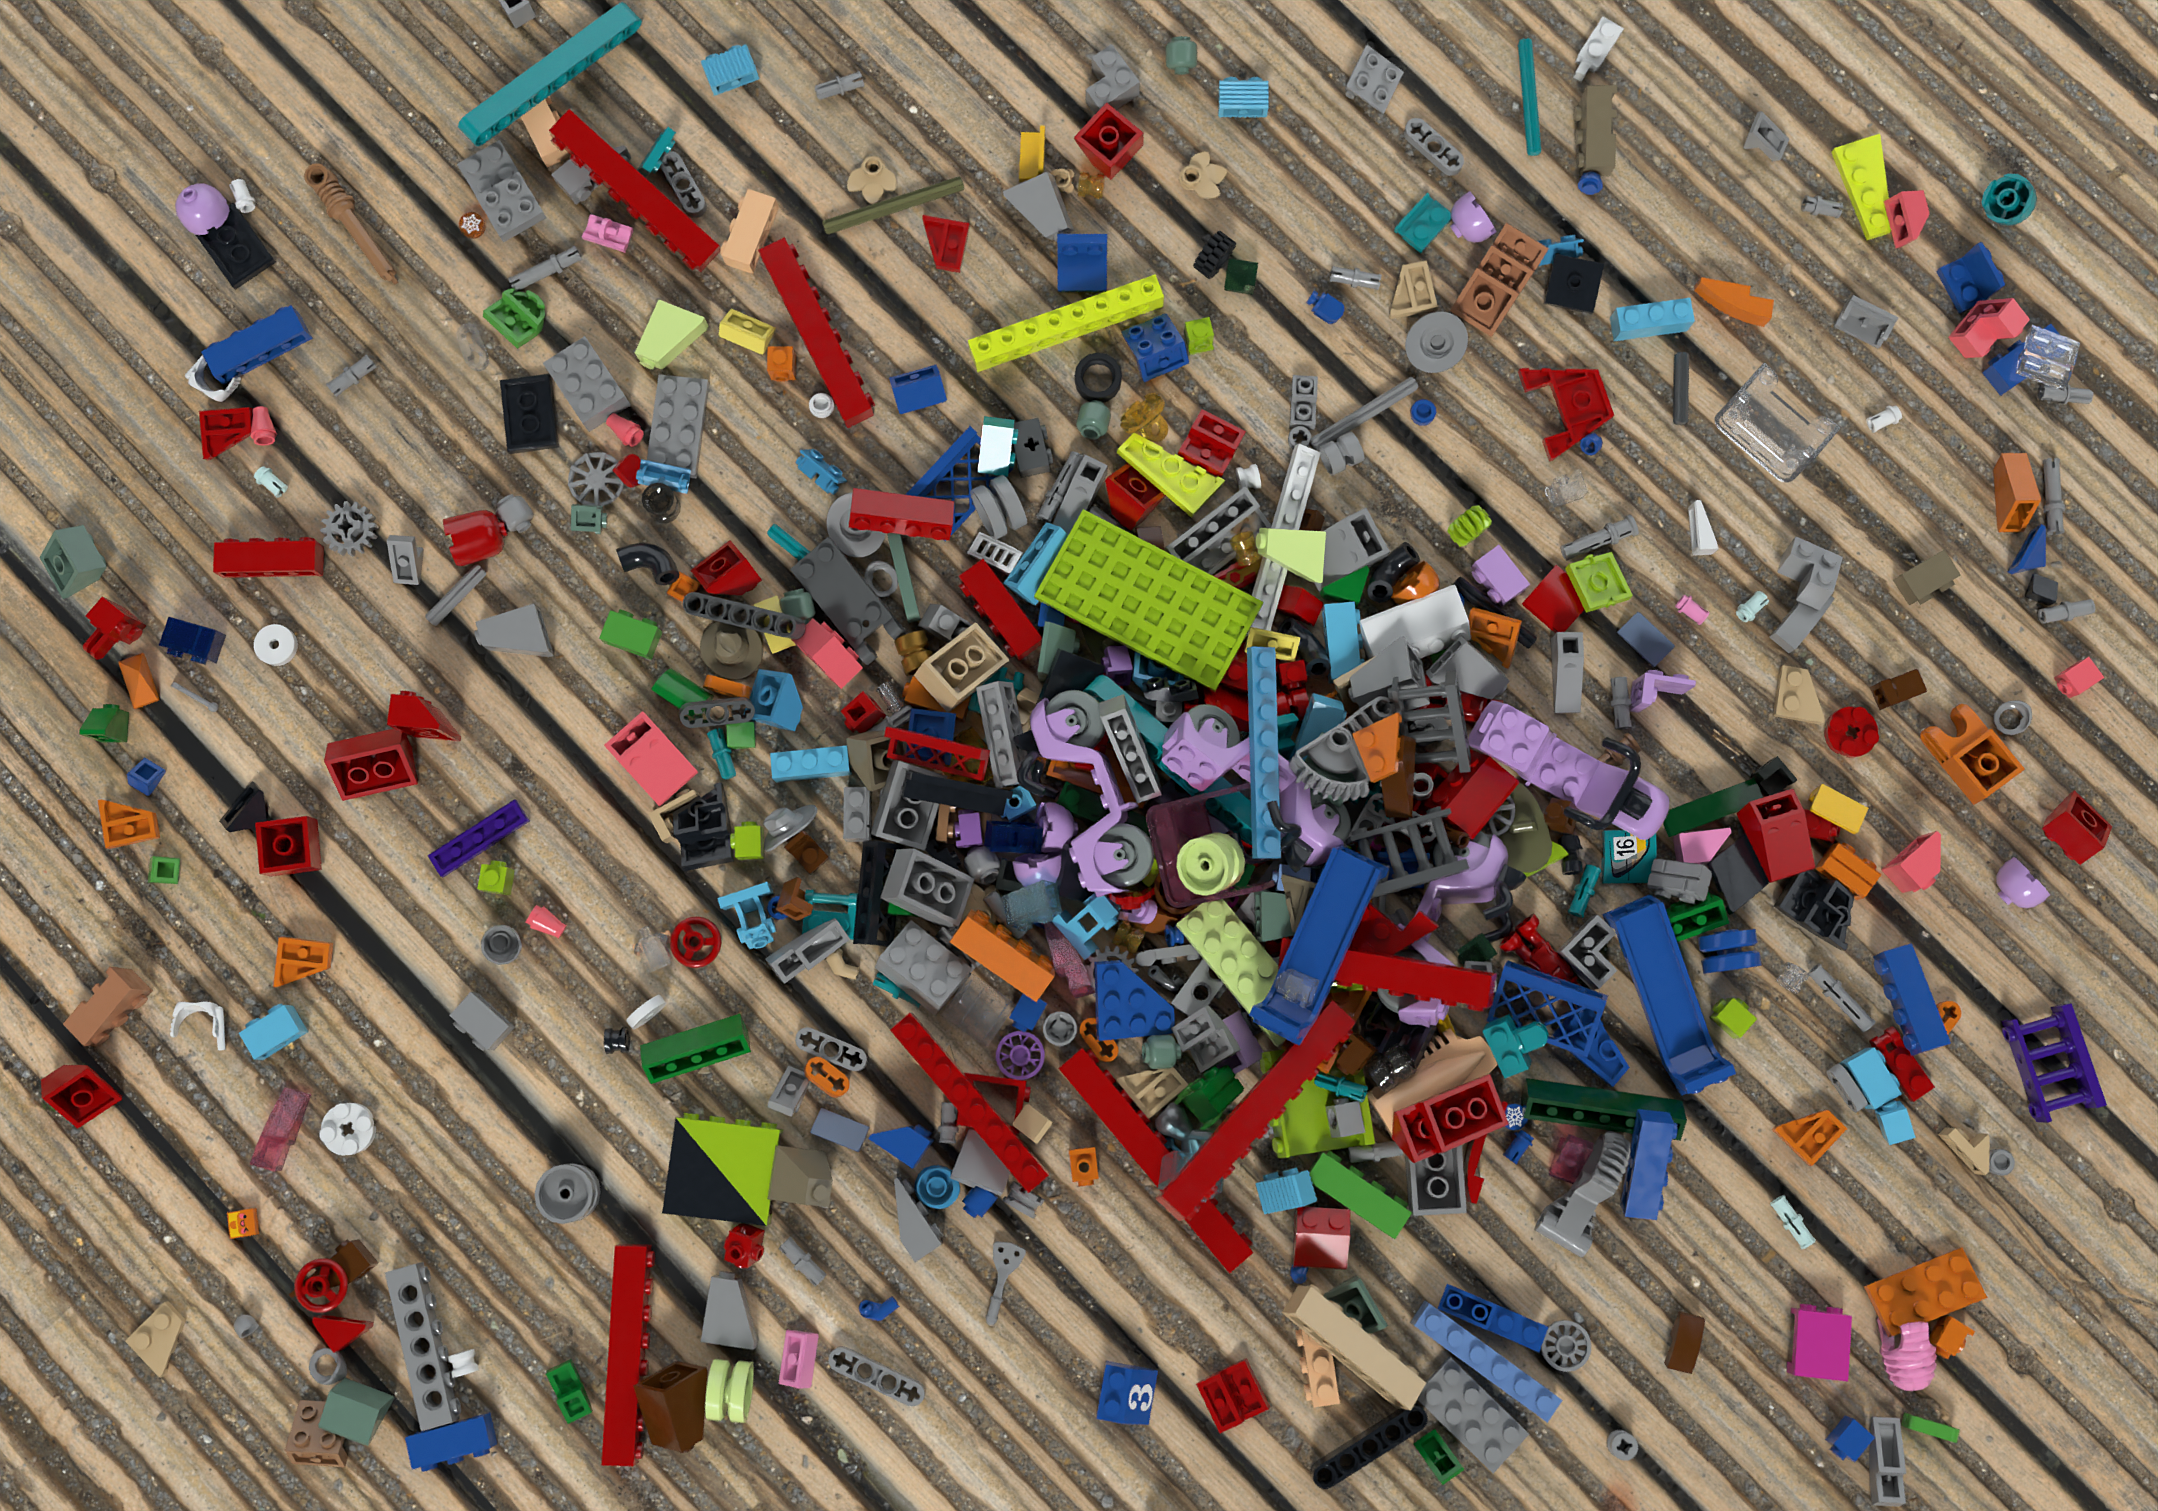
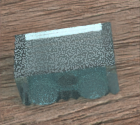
M1040 880V882L1002 896L1007 925L1017 928L1018 931L1030 930L1033 928L1032 924L1036 922H1050L1054 920V915L1063 911L1061 909L1062 905L1060 904L1057 884L1046 880Z

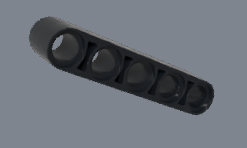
M1416 1403L1411 1410H1396L1317 1460L1310 1469L1312 1480L1321 1489L1332 1488L1423 1430L1428 1423L1427 1413ZM1417 1410L1420 1412L1419 1421L1414 1424L1409 1423V1413ZM1390 1425H1396L1398 1428L1397 1435L1392 1438L1386 1437V1428ZM1368 1439L1375 1441V1448L1371 1452H1365L1362 1449L1363 1443ZM1351 1454L1353 1456V1461L1349 1466L1340 1465L1342 1455ZM1322 1468L1330 1470V1476L1325 1481L1317 1479V1473Z

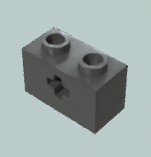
M1039 418L1015 422L1014 429H1018L1017 444H1013L1016 453L1020 478L1050 472L1049 464L1053 463L1051 449H1046L1044 440L1048 439L1045 425H1040ZM1028 444H1033L1035 451H1031Z

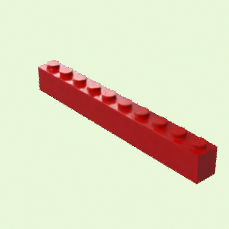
M1333 1000L1324 1005L1317 1020L1300 1046L1293 1042L1155 1199L1178 1221L1186 1218L1192 1219L1201 1208L1198 1206L1204 1197L1208 1200L1216 1192L1218 1187L1215 1184L1221 1177L1225 1180L1235 1170L1236 1167L1233 1164L1239 1157L1244 1159L1253 1148L1250 1145L1255 1138L1260 1140L1270 1128L1267 1124L1273 1118L1277 1120L1286 1111L1287 1108L1284 1105L1289 1099L1293 1101L1303 1091L1301 1085L1306 1079L1311 1081L1319 1073L1320 1069L1318 1066L1323 1060L1327 1062L1336 1053L1334 1047L1339 1041L1344 1043L1353 1033L1351 1027L1356 1022Z
M1083 1048L1080 1049L1058 1069L1158 1189L1162 1191L1182 1169L1183 1159L1175 1150L1171 1153L1164 1146L1167 1140L1158 1130L1154 1133L1147 1126L1151 1121L1141 1109L1136 1113L1130 1105L1133 1100L1124 1089L1119 1092L1113 1084L1116 1082V1079L1107 1069L1103 1072L1096 1065L1100 1060L1090 1049L1086 1052ZM1213 1195L1208 1200L1204 1197L1198 1204L1201 1207L1198 1213L1192 1219L1186 1218L1184 1220L1230 1274L1254 1253L1250 1249L1253 1243L1244 1232L1238 1235L1233 1229L1236 1223L1226 1211L1223 1214L1218 1211L1215 1206L1219 1202Z

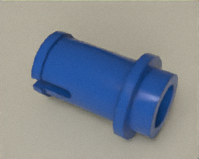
M1522 1129L1519 1133L1515 1132L1516 1137L1505 1153L1502 1154L1516 1165L1529 1145L1533 1146L1532 1141L1534 1138Z

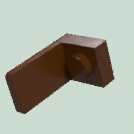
M1918 669L1891 679L1888 678L1869 687L1879 710L1927 692Z
M804 830L786 840L788 844L784 848L794 856L810 875L829 859V856Z

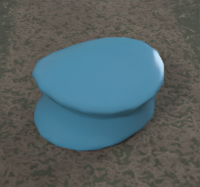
M932 1165L924 1168L918 1174L915 1180V1192L918 1199L924 1205L930 1208L943 1209L956 1201L960 1192V1186L958 1181L950 1178L952 1170L944 1166Z

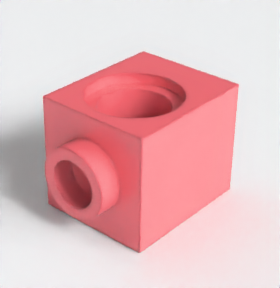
M2090 657L2076 662L2054 677L2058 689L2068 698L2081 694L2104 678Z

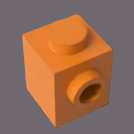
M768 346L767 372L771 380L779 382L796 380V354L793 346Z

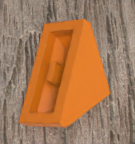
M144 653L119 661L134 709L160 700Z

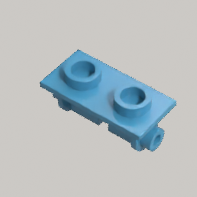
M1575 235L1562 236L1559 242L1551 243V239L1538 240V242L1549 248L1538 266L1552 264L1555 253L1574 258L1583 256V249L1581 246L1578 247V243L1584 242V239H1575Z
M806 449L800 451L804 457L801 455L796 460L797 468L810 479H813L816 473H818L819 477L815 483L827 494L831 493L834 495L839 490L837 484L847 482L842 476V471L834 465L827 464L823 460L824 456L817 450Z
M641 459L640 470L637 471L636 479L638 484L688 494L691 469Z

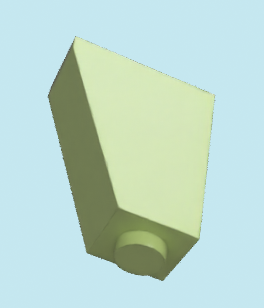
M658 300L635 354L640 364L649 369L656 367L663 370L707 330L708 324L705 318Z
M1259 528V533L1256 536L1258 554L1309 582H1323L1326 532Z

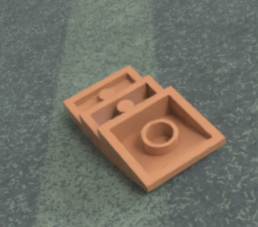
M1507 222L1450 311L1492 337L1549 248Z

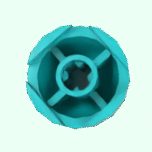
M2019 174L2003 175L2004 177L1993 180L1987 186L1983 193L1982 207L1990 220L1999 225L2013 226L2022 223L2030 217L2036 207L2037 195L2035 188L2027 178Z

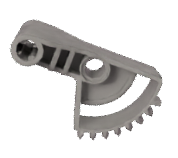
M1377 697L1344 722L1299 749L1289 763L1290 769L1297 776L1296 783L1301 781L1305 783L1304 790L1309 787L1314 789L1313 795L1321 792L1323 799L1331 795L1333 802L1338 800L1339 797H1341L1343 802L1349 798L1354 801L1359 796L1362 798L1366 797L1369 793L1368 784L1370 778L1352 733L1393 715L1395 710L1394 704H1390L1389 699L1386 697ZM1308 755L1320 768L1331 773L1347 774L1352 772L1356 782H1337L1325 778L1312 770L1302 758Z
M1607 1131L1604 1135H1600L1569 1192L1544 1208L1534 1230L1577 1256L1584 1257L1593 1242L1591 1231L1595 1229V1224L1592 1223V1217H1596V1212L1594 1211L1600 1202L1614 1195L1626 1171L1625 1168L1628 1165L1631 1152L1629 1141L1623 1135L1613 1131Z

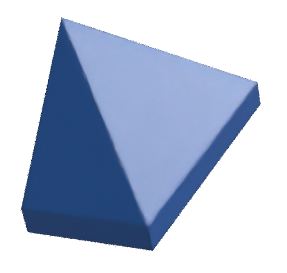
M2040 524L2029 532L2007 571L2008 573L2016 574L2046 566V526Z

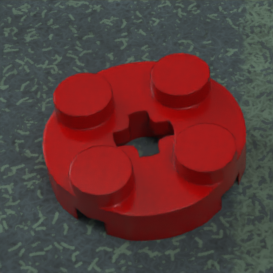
M1848 706L1835 711L1828 718L1827 726L1824 730V737L1829 748L1837 754L1847 756V758H1856L1868 753L1879 741L1877 723L1873 716L1863 707ZM1848 726L1856 729L1855 739L1852 736L1846 735L1845 732L1849 730Z

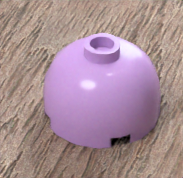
M207 184L188 186L179 194L175 203L176 215L189 232L195 235H205L209 233L207 230L213 226L216 229L219 228L227 219L230 210L225 197L216 188Z
M1469 191L1460 197L1452 207L1451 218L1453 224L1450 227L1457 238L1463 236L1469 242H1482L1497 233L1482 207L1475 201L1476 198Z
M1041 802L1039 804L1035 817V823H1039L1038 833L1034 832L1036 849L1038 852L1044 853L1062 851L1063 845L1070 844L1072 837L1077 836L1078 824L1073 820L1072 813L1055 802Z
M1038 851L1016 857L1015 861H1013V867L1019 883L1027 889L1036 890L1038 894L1050 892L1051 887L1056 885V880L1060 873L1062 851L1048 854H1039Z
M2015 857L2004 863L1997 873L1996 883L2001 890L1997 894L2007 905L2013 903L2020 908L2028 909L2036 907L2050 896L2045 887Z

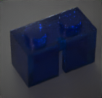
M168 617L159 646L167 649L166 654L182 659L184 654L192 656L190 661L206 665L207 661L217 664L226 635L211 628Z

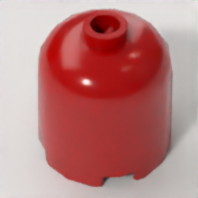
M479 510L443 519L445 536L451 535L453 546H450L449 549L457 566H465L494 557L504 548V537L508 536V531L505 529L504 521L499 522L497 516L491 511Z

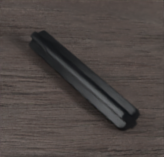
M1458 577L1452 584L1476 608L1512 618L1463 577ZM1521 625L1517 641L1529 649L1536 642L1537 637Z

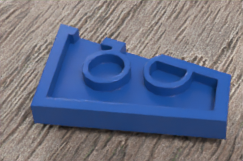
M1586 1008L1578 1012L1584 1025L1595 1020L1596 1014L1593 1010ZM1574 1014L1565 1017L1562 1021L1567 1032L1580 1027ZM1601 1020L1588 1057L1569 1051L1610 1087H1614L1630 1068L1614 1041L1609 1037ZM1558 1026L1551 1036L1556 1038L1563 1035V1032ZM1592 1026L1586 1029L1589 1034L1592 1029ZM1583 1031L1569 1036L1575 1046L1585 1049L1587 1039Z

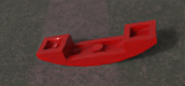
M1500 1101L1505 1112L1508 1102ZM1487 1134L1469 1141L1465 1154L1463 1168L1465 1195L1467 1201L1477 1204L1484 1178L1475 1176V1172Z

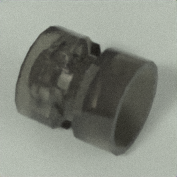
M654 483L645 488L641 501L643 507L653 520L666 524L678 517L681 508L680 502L669 486L663 483Z
M1398 1043L1386 1050L1384 1057L1378 1056L1366 1065L1372 1079L1386 1093L1400 1084V1078L1405 1080L1417 1071V1067L1408 1052Z

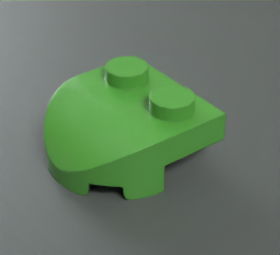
M512 288L502 292L500 300L483 310V317L518 349L541 332L545 319V305L534 292L529 290L526 293L515 292V289Z

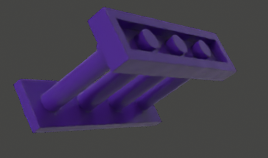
M2072 1003L2052 1006L2050 1017L2019 1025L2017 1019L2002 1021V1034L2012 1050L2030 1103L2028 1104V1109L2036 1122H2051L2052 1119L2049 1112L2081 1102L2085 1105V1108H2099L2107 1105ZM2054 1026L2058 1028L2061 1036L2060 1042L2028 1051L2023 1035ZM2061 1052L2067 1053L2070 1062L2069 1067L2039 1076L2036 1075L2032 1064L2033 1060ZM2071 1077L2076 1079L2079 1088L2077 1093L2045 1102L2040 1086Z

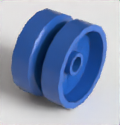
M1733 929L1714 932V935L1697 937L1699 951L1704 953L1717 951V956L1706 957L1701 961L1703 974L1762 966L1760 952L1742 951V947L1754 946L1758 943L1756 929L1742 931Z

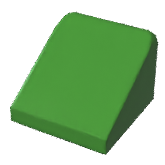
M754 722L726 724L727 747L729 749L756 748Z
M150 857L148 883L178 884L180 858Z

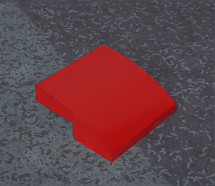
M1201 409L1177 455L1191 464L1222 478L1246 431Z
M1557 565L1522 603L1527 610L1555 634L1557 632H1565L1585 610L1568 574Z
M1247 1358L1196 1383L1219 1433L1244 1423L1245 1420L1270 1408Z

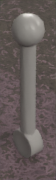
M174 681L171 684L173 688L207 706L210 712L218 710L217 703L208 702Z

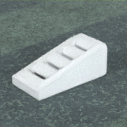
M1695 500L1688 507L1692 554L1711 555L1719 549L1701 500Z
M981 532L978 533L967 552L968 555L979 561L984 559L990 567L1009 576L1023 556V552L999 540H994ZM982 541H985L987 544L981 554L976 552ZM992 545L995 549L989 558L986 554ZM1002 550L1003 554L998 562L995 561L994 559L996 558L998 552ZM1009 554L1012 556V558L1010 559L1007 566L1003 565L1005 559Z

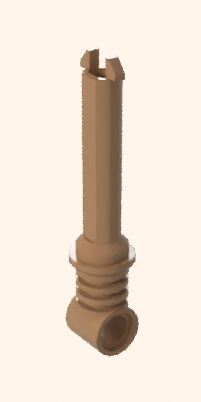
M315 163L308 166L304 173V179L326 206L327 215L330 218L341 220L382 279L389 282L392 281L394 285L399 283L394 276L396 274L395 269L354 213L355 200L352 196L345 193L338 183L337 176L322 164ZM324 176L323 180L319 183V179Z

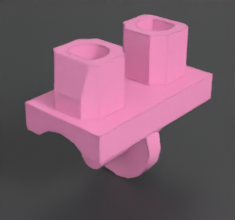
M590 214L582 238L626 252L634 230L632 227L614 222L611 219Z

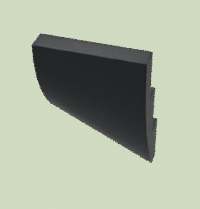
M721 782L715 784V788L704 796H697L688 805L682 806L673 812L674 836L680 843L681 867L684 871L734 862V852L730 843V819L724 787Z
M1746 833L1742 834L1732 845L1719 852L1707 863L1718 892H1723L1727 900L1728 906L1725 909L1729 915L1737 911L1770 883Z
M1813 870L1793 875L1774 904V907L1815 936L1842 951H1846L1848 943L1845 942L1847 926L1851 924L1850 913L1853 907L1854 894L1837 880L1823 879Z
M1370 995L1360 1016L1361 1032L1359 1034L1378 1049L1374 1055L1397 1067L1415 1073L1437 1027L1435 1025L1426 1027L1424 1025H1412L1399 1020L1398 1013L1387 1008L1380 998Z

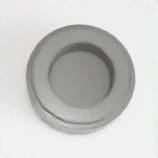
M2004 1149L1989 1151L1990 1173L2004 1176L2012 1172L2015 1161L2009 1151Z

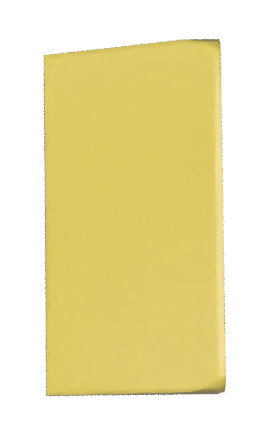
M730 309L720 322L719 336L763 355L776 328Z
M1251 627L1245 641L1244 652H1247V648L1251 646L1275 647L1276 659L1294 662L1300 637Z

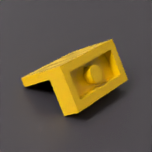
M1040 125V133L1021 132L1019 182L1023 183L1044 173L1045 125Z
M1824 784L1814 789L1808 799L1812 802L1811 812L1852 834L1859 832L1869 809Z

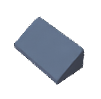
M1640 612L1634 614L1617 632L1653 667L1675 647Z
M821 1108L810 1133L860 1152L870 1127Z

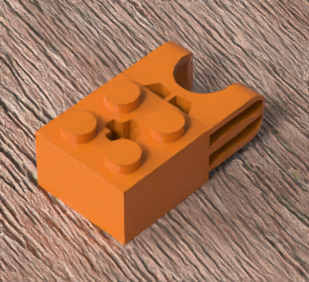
M1958 704L1951 711L1950 718L1957 729L1956 737L1948 736L1937 726H1929L1922 730L1920 734L1923 744L1973 805L1990 796L2025 770L1992 728L1988 729L1967 704Z

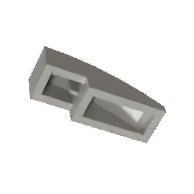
M1830 596L1820 610L1798 601L1784 617L1782 623L1770 635V638L1786 652L1791 653L1810 633L1835 598Z
M834 918L795 938L765 960L778 978L785 984L805 968L808 971L849 941L850 938L837 919Z
M1872 1417L1870 1433L1875 1438L1869 1444L1871 1503L1875 1506L1899 1507L1906 1504L1903 1483L1906 1467L1900 1418Z

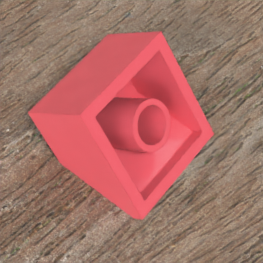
M1938 831L1918 836L1881 869L1902 893L1916 892L1921 888L1926 890L1936 881L1934 877L1940 872L1941 834Z

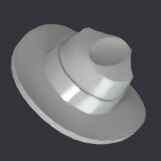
M1448 312L1430 313L1419 319L1409 330L1405 343L1407 357L1421 371L1428 373L1446 371L1455 366L1464 356L1468 345V333L1465 325L1457 316Z
M852 493L844 494L833 502L828 511L827 530L829 537L846 555L852 557L868 556L881 546L886 533L848 528Z
M806 805L793 811L783 807L773 811L763 822L764 826L768 829L764 842L765 851L770 852L803 830L816 816L817 807L815 805Z

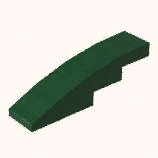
M1753 778L1669 809L1663 825L1668 837H1672L1736 813L1750 801L1763 798L1756 779Z

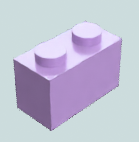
M1500 545L1478 559L1471 567L1474 579L1479 584H1484L1488 590L1489 598L1501 607L1525 591L1530 585Z

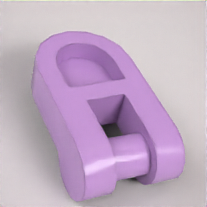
M1149 898L1141 903V908L1122 909V911H1119L1118 919L1133 923L1149 924L1156 916L1157 903Z

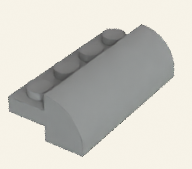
M1244 486L1164 549L1167 553L1212 575L1255 542L1259 528H1271L1272 525L1259 509L1260 505L1253 495Z

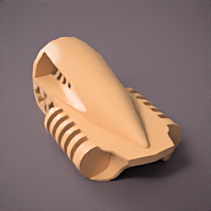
M1449 1028L1442 1032L1448 1043L1445 1044L1439 1035L1434 1037L1439 1048H1436L1433 1042L1430 1041L1428 1048L1431 1053H1428L1427 1050L1425 1051L1415 1073L1403 1069L1367 1091L1369 1102L1381 1117L1391 1137L1395 1111L1487 1075L1498 1065L1489 1045L1481 1036L1464 1039L1459 1036L1456 1037Z

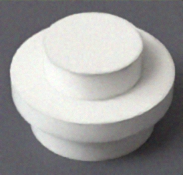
M825 393L815 394L809 402L811 413L818 418L828 417L834 410L833 399Z

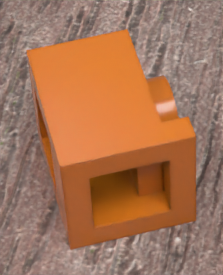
M1095 1147L1070 1149L1072 1182H1078V1186L1094 1185V1179H1099ZM1080 1163H1088L1089 1170L1081 1172L1079 1170Z
M1944 1315L1939 1318L1928 1340L1936 1348L1935 1353L1948 1360L1950 1355L1956 1356L1957 1353L1963 1350L1966 1344V1336H1973L1975 1331L1955 1318Z

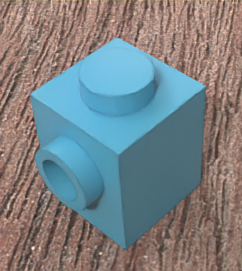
M1891 1100L1874 1109L1882 1136L1889 1145L1916 1138L1907 1108L1901 1101Z

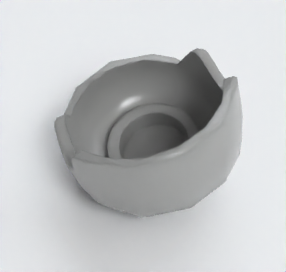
M507 925L493 926L485 931L481 940L483 955L487 960L497 965L509 964L517 959L522 948L518 933L514 928Z

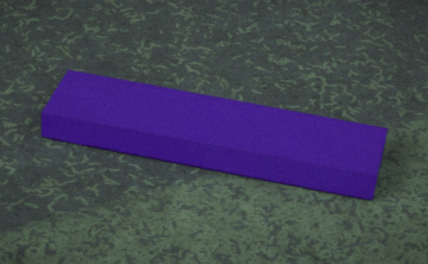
M514 799L427 856L440 877L444 878L530 822L518 801Z

